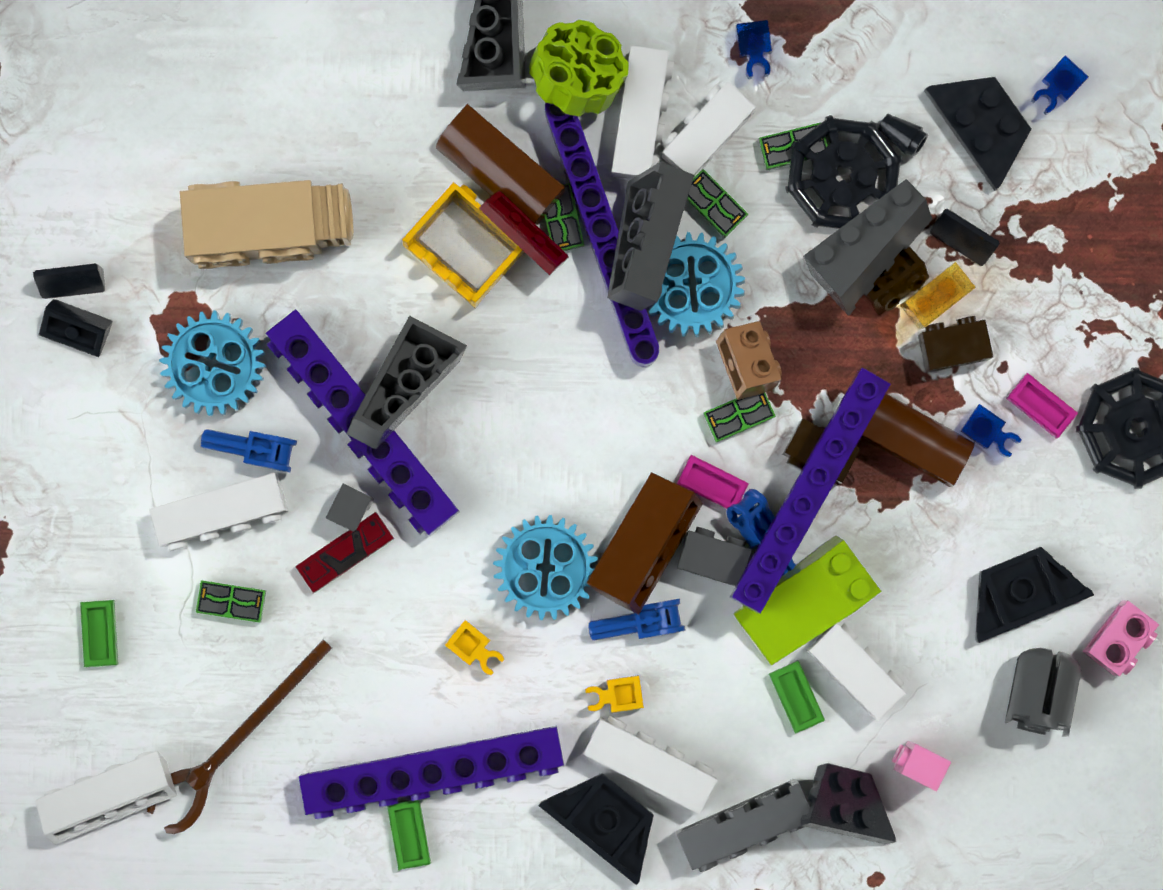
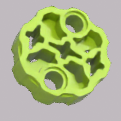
M576 20L574 23L558 22L547 29L542 41L538 43L530 60L529 74L535 80L537 94L546 103L554 104L563 113L580 117L584 113L590 112L599 114L607 110L611 106L616 94L619 93L628 75L629 63L622 54V44L612 33L600 30L594 23L589 21Z

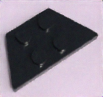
M996 77L931 85L925 88L924 92L992 189L996 191L1003 183L1031 131L1027 121Z
M1042 547L1035 548L979 571L975 640L977 643L983 642L1094 596L1093 591L1084 586L1068 569L1054 560L1053 556Z
M830 763L817 766L814 786L810 789L807 799L812 804L809 813L802 816L801 826L881 844L896 842L895 834L872 774Z
M601 773L539 803L538 806L635 885L640 882L654 814L605 774Z

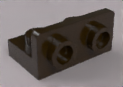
M910 246L907 249L901 250L895 257V263L887 272L885 270L873 283V289L866 296L878 315L895 308L902 298L912 291L919 290L929 278L925 262Z

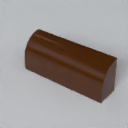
M468 103L447 126L436 144V149L490 196L501 191L536 225L541 222L547 212L565 193V187Z
M885 393L860 437L948 487L954 486L975 445V442L887 393Z
M651 472L588 579L587 584L609 600L639 615L702 507L703 503L694 492Z

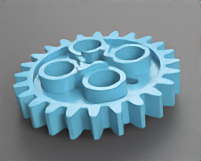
M687 232L686 241L683 242L676 235L675 245L673 246L667 269L673 264H680L684 267V272L678 277H671L667 274L666 270L661 296L649 311L651 317L660 314L658 319L659 326L670 322V333H673L677 327H681L682 337L687 335L689 329H693L695 336L699 337L700 328H705L710 335L712 334V324L715 323L722 329L724 328L723 317L730 320L734 319L730 308H741V303L735 297H743L745 295V291L737 287L745 283V277L736 276V274L743 270L742 264L732 265L737 258L736 253L726 256L728 245L724 243L717 248L715 236L707 243L704 240L703 233L699 234L697 241L692 240L690 232ZM689 257L694 258L695 278L698 284L696 286L697 312H693L691 307V293L688 286L690 283ZM705 261H711L715 263L717 268L711 274H704L700 272L699 266ZM712 292L719 296V300L715 305L707 306L701 301L703 295ZM682 295L687 299L684 307L675 309L669 305L671 298Z
M215 310L212 312L211 319H207L205 313L200 312L198 322L188 316V327L185 328L178 323L176 324L180 332L178 336L168 333L167 336L173 342L172 346H162V349L169 353V357L159 359V362L168 365V369L160 372V375L171 378L164 385L165 388L177 389L172 396L175 400L183 396L185 397L182 404L184 408L187 409L192 403H195L194 412L197 414L202 411L203 407H206L207 415L213 416L215 407H218L222 415H226L227 405H230L236 411L239 410L237 400L241 399L249 403L250 401L246 395L247 391L257 393L258 390L252 385L253 382L264 380V378L257 374V370L266 368V365L258 362L257 358L265 355V352L263 350H255L254 348L261 340L259 338L249 339L253 329L248 327L241 330L243 325L242 319L239 318L231 324L232 318L230 313H226L223 319L220 320L219 314ZM201 335H208L210 338L209 348L202 352L197 351L195 348L196 339ZM231 345H239L241 348V355L235 361H228L225 356L227 348ZM192 353L209 360H213L216 355V360L224 365L239 368L240 373L234 374L218 367H213L210 372L209 366L199 361L187 359L186 354ZM193 365L198 366L200 369L199 378L194 382H187L185 379L186 369ZM223 375L229 376L231 379L230 388L225 392H218L215 387L216 380Z
M537 515L535 516V525L530 526L525 519L522 520L524 530L521 532L517 528L511 527L512 533L515 536L513 539L502 537L508 546L506 549H496L503 556V560L493 562V565L502 568V572L495 574L494 578L504 580L498 591H509L508 596L504 600L506 603L513 599L518 601L515 606L516 612L525 606L527 607L526 617L528 618L536 610L540 620H543L545 612H550L553 620H556L557 610L561 609L568 616V605L572 604L574 607L580 608L577 600L579 596L589 599V595L584 588L585 586L590 587L587 581L589 575L594 571L593 568H590V563L597 561L598 557L588 556L587 552L594 545H583L582 542L587 534L583 533L576 536L574 534L577 528L576 524L566 529L564 528L565 518H562L558 525L553 524L552 515L548 516L546 524H542ZM550 539V564L555 565V571L549 572L547 595L542 597L540 595L542 572L537 570L536 566L543 563L545 540ZM528 541H535L540 546V554L535 559H526L522 554V546ZM560 544H567L573 550V556L567 562H559L554 556V550ZM525 573L535 575L538 581L537 587L531 592H525L519 586V579ZM557 576H564L570 582V589L564 595L555 594L551 589L552 580Z

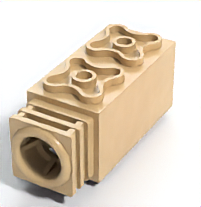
M311 180L240 186V182L229 181L217 184L189 185L188 190L180 191L184 256L194 265H198L199 269L250 265V260L263 259V263L266 264L313 260L314 254H322L321 248L329 246L338 247L340 245L350 246L353 239L351 198L349 190L344 187L343 183L338 185L312 186Z

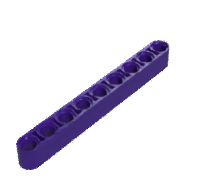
M545 102V117L608 293L612 268L604 264L603 258L608 253H615L619 231L578 116L569 114L559 117L555 116L550 111L553 104ZM571 132L576 134L579 138L578 143L571 147L562 144L561 137L565 133ZM582 162L588 165V174L584 177L575 176L571 171L574 164ZM586 193H596L600 198L599 204L595 207L584 205L582 197ZM600 222L606 223L611 229L610 234L602 238L597 237L592 230L595 224ZM610 299L630 358L636 365L641 367L652 365L657 360L659 344L646 308L639 311ZM629 313H638L642 317L643 324L639 328L632 329L625 324L624 319ZM640 343H648L652 346L654 354L649 359H641L636 355L635 348Z

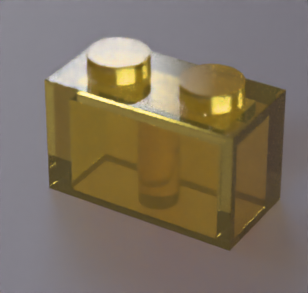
M955 262L903 301L900 307L920 330L932 323L976 287Z

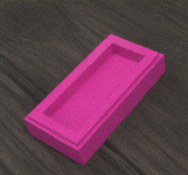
M1029 373L1023 376L1006 398L1056 439L1061 436L1078 414V412Z
M693 455L690 456L677 482L678 485L726 509L732 504H738L741 501L749 483Z

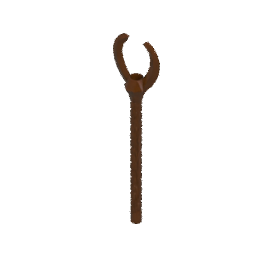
M324 639L269 695L255 712L248 717L241 727L221 745L210 759L193 768L171 773L174 785L186 781L197 792L193 805L187 815L177 824H170L164 827L166 833L176 834L183 832L196 822L205 806L208 789L216 769L332 649ZM156 804L148 807L147 812L153 814Z

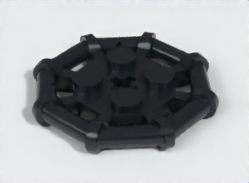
M829 115L797 142L793 141L791 144L792 155L788 186L785 187L786 193H790L812 221L811 225L815 228L822 226L840 229L860 214L856 205L869 195L879 200L898 186L900 163L903 162L902 156L897 155L877 129V123L872 120L868 123L833 118L832 115ZM838 132L860 134L861 136L857 143L851 141L844 142L839 141ZM827 135L831 144L818 154L813 152L810 147ZM870 140L884 159L875 162L864 148L865 144ZM805 157L807 160L812 161V174L810 180L801 181ZM839 166L843 169L849 168L852 173L849 175L851 181L849 183L845 180L839 182L836 179V176L839 174L837 170ZM887 168L884 191L875 188L878 177L877 170ZM813 188L823 201L819 209L804 190ZM830 206H840L848 208L849 217L829 215L827 213Z
M1132 367L1129 372L1099 385L1094 384L1090 388L1092 392L1080 423L1076 426V433L1080 434L1094 466L1092 470L1096 474L1100 472L1134 486V489H1142L1143 485L1163 477V463L1145 471L1143 465L1144 460L1158 454L1163 460V394L1158 400L1150 399L1141 394L1142 386L1163 393V380L1140 371L1139 367ZM1130 385L1132 395L1116 402L1111 393ZM1101 402L1109 407L1107 414L1104 416L1103 424H1093ZM1133 419H1136L1137 423L1143 422L1145 424V428L1141 430V437H1138L1136 433H1130L1129 428L1132 426L1131 421ZM1103 432L1110 448V451L1104 456L1093 433ZM1117 455L1122 459L1133 461V471L1111 462Z

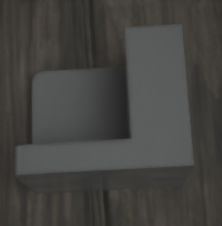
M343 483L326 519L354 532L357 530L366 510L370 509L374 498Z

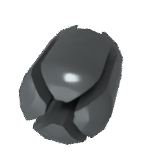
M1032 648L1022 652L1017 658L1005 723L1014 720L1018 722L1017 728L1043 735L1046 732H1050V729L1063 730L1062 737L1069 736L1082 671L1079 662L1064 652L1059 651L1057 655H1053L1052 650L1046 648Z

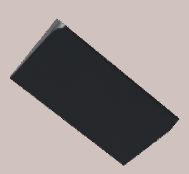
M948 208L942 211L930 229L931 235L980 266H983L1000 244L997 239Z
M96 263L35 270L33 272L40 296L44 299L105 291L104 271Z
M53 299L45 307L39 335L99 357L110 332L112 320Z

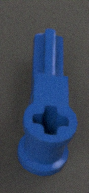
M209 429L204 430L201 436V447L205 449L244 456L243 463L291 472L289 462L292 448L297 444L296 440L250 431L248 438Z
M749 489L744 493L743 500L738 504H732L726 511L729 522L739 530L750 547L760 544L775 518L769 509V503L765 496L755 489ZM792 559L788 564L786 570L784 571L783 575H785L788 571L794 569V567L796 566Z
M680 598L646 604L639 615L633 613L590 621L588 625L590 637L592 640H600L638 633L639 639L686 631L685 626L681 625L678 610ZM666 609L669 611L671 625L668 624Z

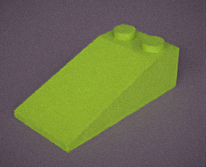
M835 535L798 563L794 569L788 571L780 578L761 614L743 605L733 615L768 662L773 665L857 611L882 591L846 542Z

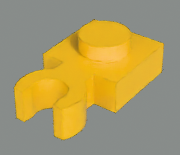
M464 620L445 644L447 648L468 665H471L475 659L479 660L481 669L488 675L494 673L487 666V660L490 657H496L501 662L505 659L500 652L487 650L485 647L491 640L466 620Z
M639 675L607 680V690H602L597 686H590L585 689L586 693L595 692L599 695V702L595 705H589V711H598L604 704L609 703L612 713L644 708Z

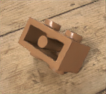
M760 321L724 329L716 340V344L737 400L773 391L782 380V371L779 362L774 360L770 349V337L765 330L763 331Z

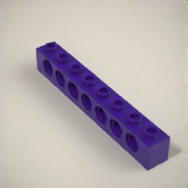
M295 309L266 332V335L270 338L266 345L278 359L281 356L287 359L291 364L287 371L298 384L304 381L311 391L307 395L319 409L324 405L331 416L327 420L337 433L340 434L344 430L347 434L351 422L366 395L302 315ZM300 341L306 342L308 344L307 354L302 358L293 357V345ZM320 366L326 367L329 372L327 380L323 383H315L312 380L313 370ZM339 391H344L349 396V402L343 408H335L332 404V397ZM395 430L384 440V442L389 444L390 451L383 459H377L373 456L372 447L349 436L351 439L347 444L358 459L363 456L366 457L372 465L367 470L379 484L383 481L387 483L392 490L388 496L399 509L404 506L412 514L408 521L419 534L425 531L431 536L460 512ZM400 466H405L410 471V478L404 484L395 483L392 477L393 471ZM425 491L430 495V504L425 509H416L413 505V497L417 492Z
M864 368L857 372L731 593V599L761 614L891 385L890 383Z
M557 726L305 773L298 777L305 815L314 814L315 819L334 816L333 810L346 808L347 813L366 810L365 804L378 801L379 807L398 804L397 798L410 795L411 801L429 798L430 791L440 789L443 790V795L461 792L462 785L474 783L475 789L493 786L495 785L494 779L507 777V782L527 779L526 773L539 771V776L559 773L558 767L564 766ZM525 746H533L538 751L539 757L536 762L526 764L520 759V750ZM500 752L505 756L506 765L503 769L494 770L488 765V756L491 753ZM467 758L472 761L474 771L471 775L462 776L456 771V762L459 759ZM434 764L441 769L442 776L439 781L430 782L424 777V768L427 765ZM402 770L408 774L410 781L407 787L397 788L394 786L392 775L395 771ZM368 776L375 779L377 790L374 794H365L360 789V781L363 777ZM331 783H339L344 787L345 795L342 800H333L328 795V787Z

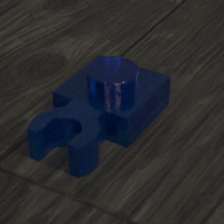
M768 20L736 24L739 58L749 57L745 69L747 78L752 79V68L756 65L761 66L764 70V76L768 77L771 68L769 62L763 57V55L772 53Z
M1065 55L1042 80L1048 88L1038 90L1033 95L1031 102L1034 104L1040 97L1047 98L1049 106L1043 112L1047 115L1056 107L1057 97L1066 102L1089 76Z
M980 404L976 406L960 430L961 433L984 449H988L994 443L998 453L1006 458H1009L1012 453L1005 449V441L1010 439L1016 444L1021 442V438L1017 434L1003 432L1001 429L1006 422Z

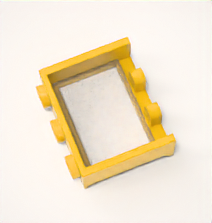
M453 182L406 234L402 241L406 249L476 309L482 299L525 252L479 210L481 205L475 201L477 195L464 184L459 187Z

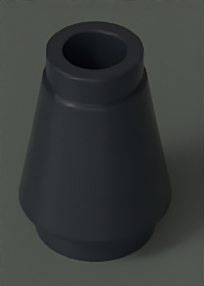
M889 113L884 117L878 128L905 155L908 153L913 156L917 155L928 138V134L923 131V127L892 116Z

